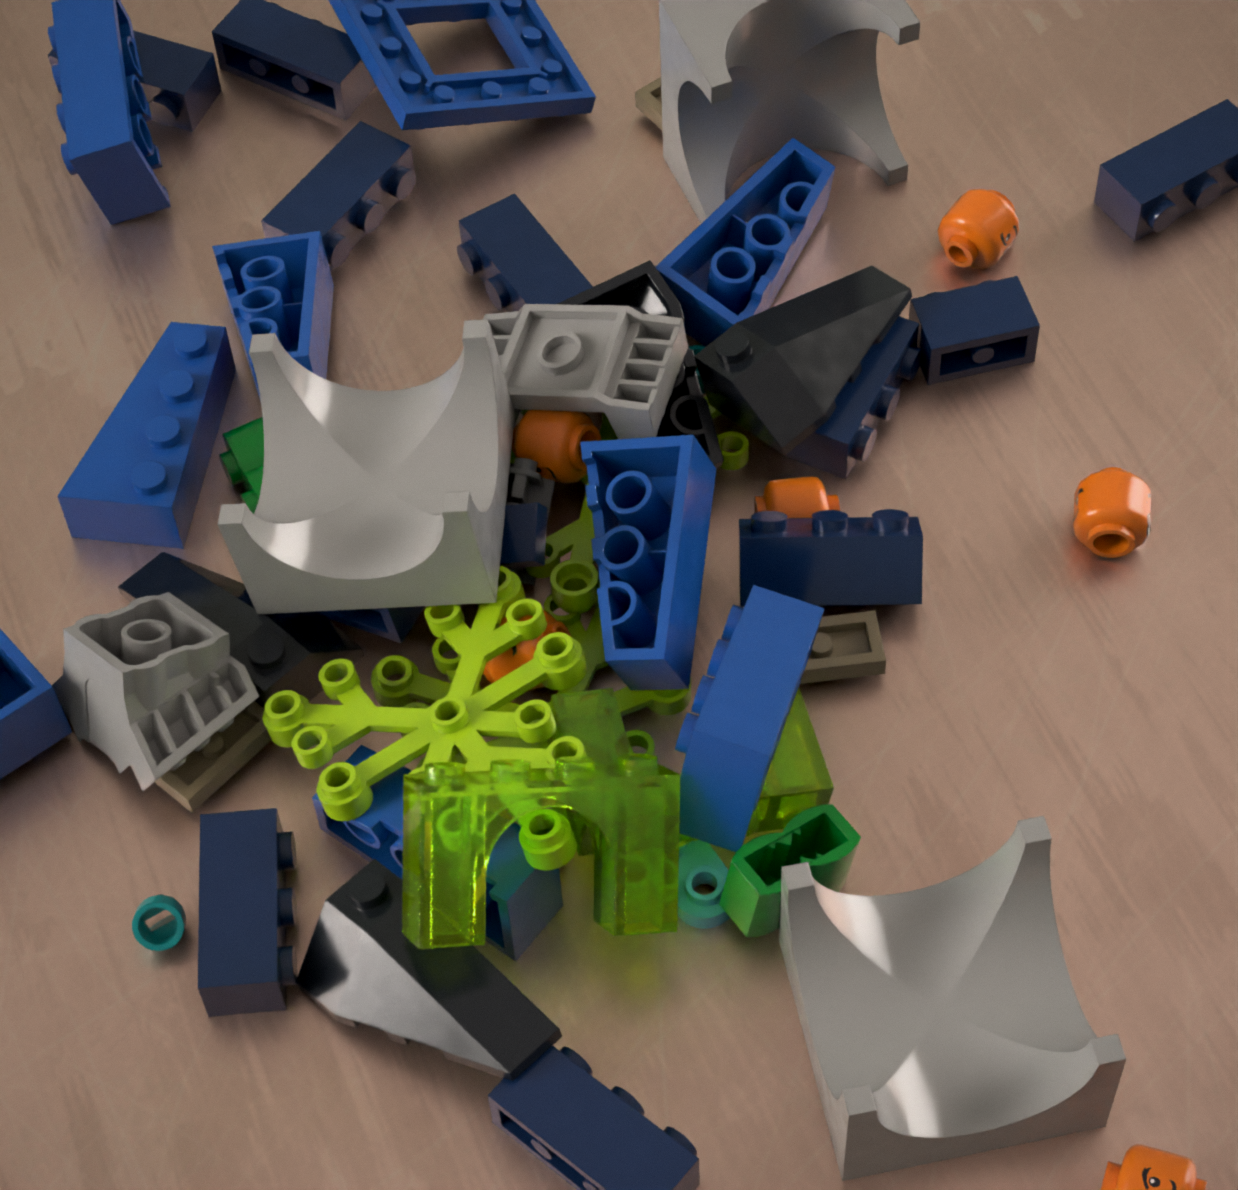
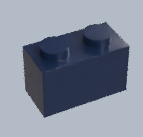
M1018 276L996 281L988 280L973 286L945 292H933L923 297L910 299L909 320L919 323L917 347L923 349L920 368L927 385L1035 362L1040 324Z

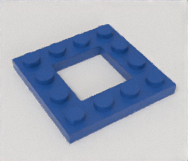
M328 0L402 131L555 116L562 117L592 112L596 99L595 94L535 0ZM485 19L515 69L435 75L406 25Z

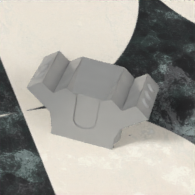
M169 592L158 596L137 598L130 602L127 607L107 614H94L83 617L74 625L63 629L65 650L63 675L52 684V687L64 714L68 717L79 742L85 739L88 743L91 742L115 763L119 774L131 766L142 791L147 789L167 771H175L183 765L188 754L192 751H200L205 747L215 732L226 730L234 723V717L259 697L245 665L230 656L229 633Z

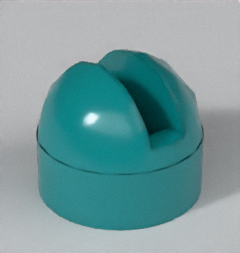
M163 894L150 896L138 906L132 920V931L136 940L145 948L154 951H163L175 946L180 941L186 926V915L182 905L174 897ZM164 910L172 913L154 924L151 928L145 922Z

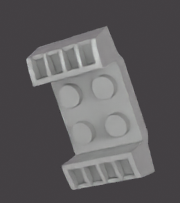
M524 304L519 311L485 314L483 319L489 320L515 412L514 427L521 409L605 412L618 439L657 436L662 417L665 414L667 403L688 349L682 318L643 314L630 306Z

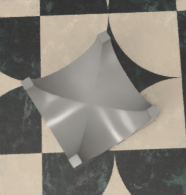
M659 0L663 157L700 223L705 221L727 200L730 189L742 173L755 163L775 155L792 138H795L809 149L833 151L861 161L873 169L887 186L907 180L908 164L897 145L886 116L879 87L876 63V46L879 31L890 36L898 45L919 39L920 21L906 0Z
M488 319L464 321L463 351L455 364L444 374L422 385L391 391L357 389L326 380L307 370L294 360L281 345L276 333L252 335L249 355L257 378L264 429V467L261 491L254 514L249 510L246 503L222 504L217 525L257 614L496 603L515 412Z
M1044 816L1019 820L1008 841L991 857L974 868L938 884L903 893L874 896L840 893L819 884L813 878L808 862L782 867L779 943L842 1181L1106 1127L1126 1057L1118 1034L1097 1037L1089 1025L1075 994L1063 955L1055 918L1050 879V847L1052 838Z

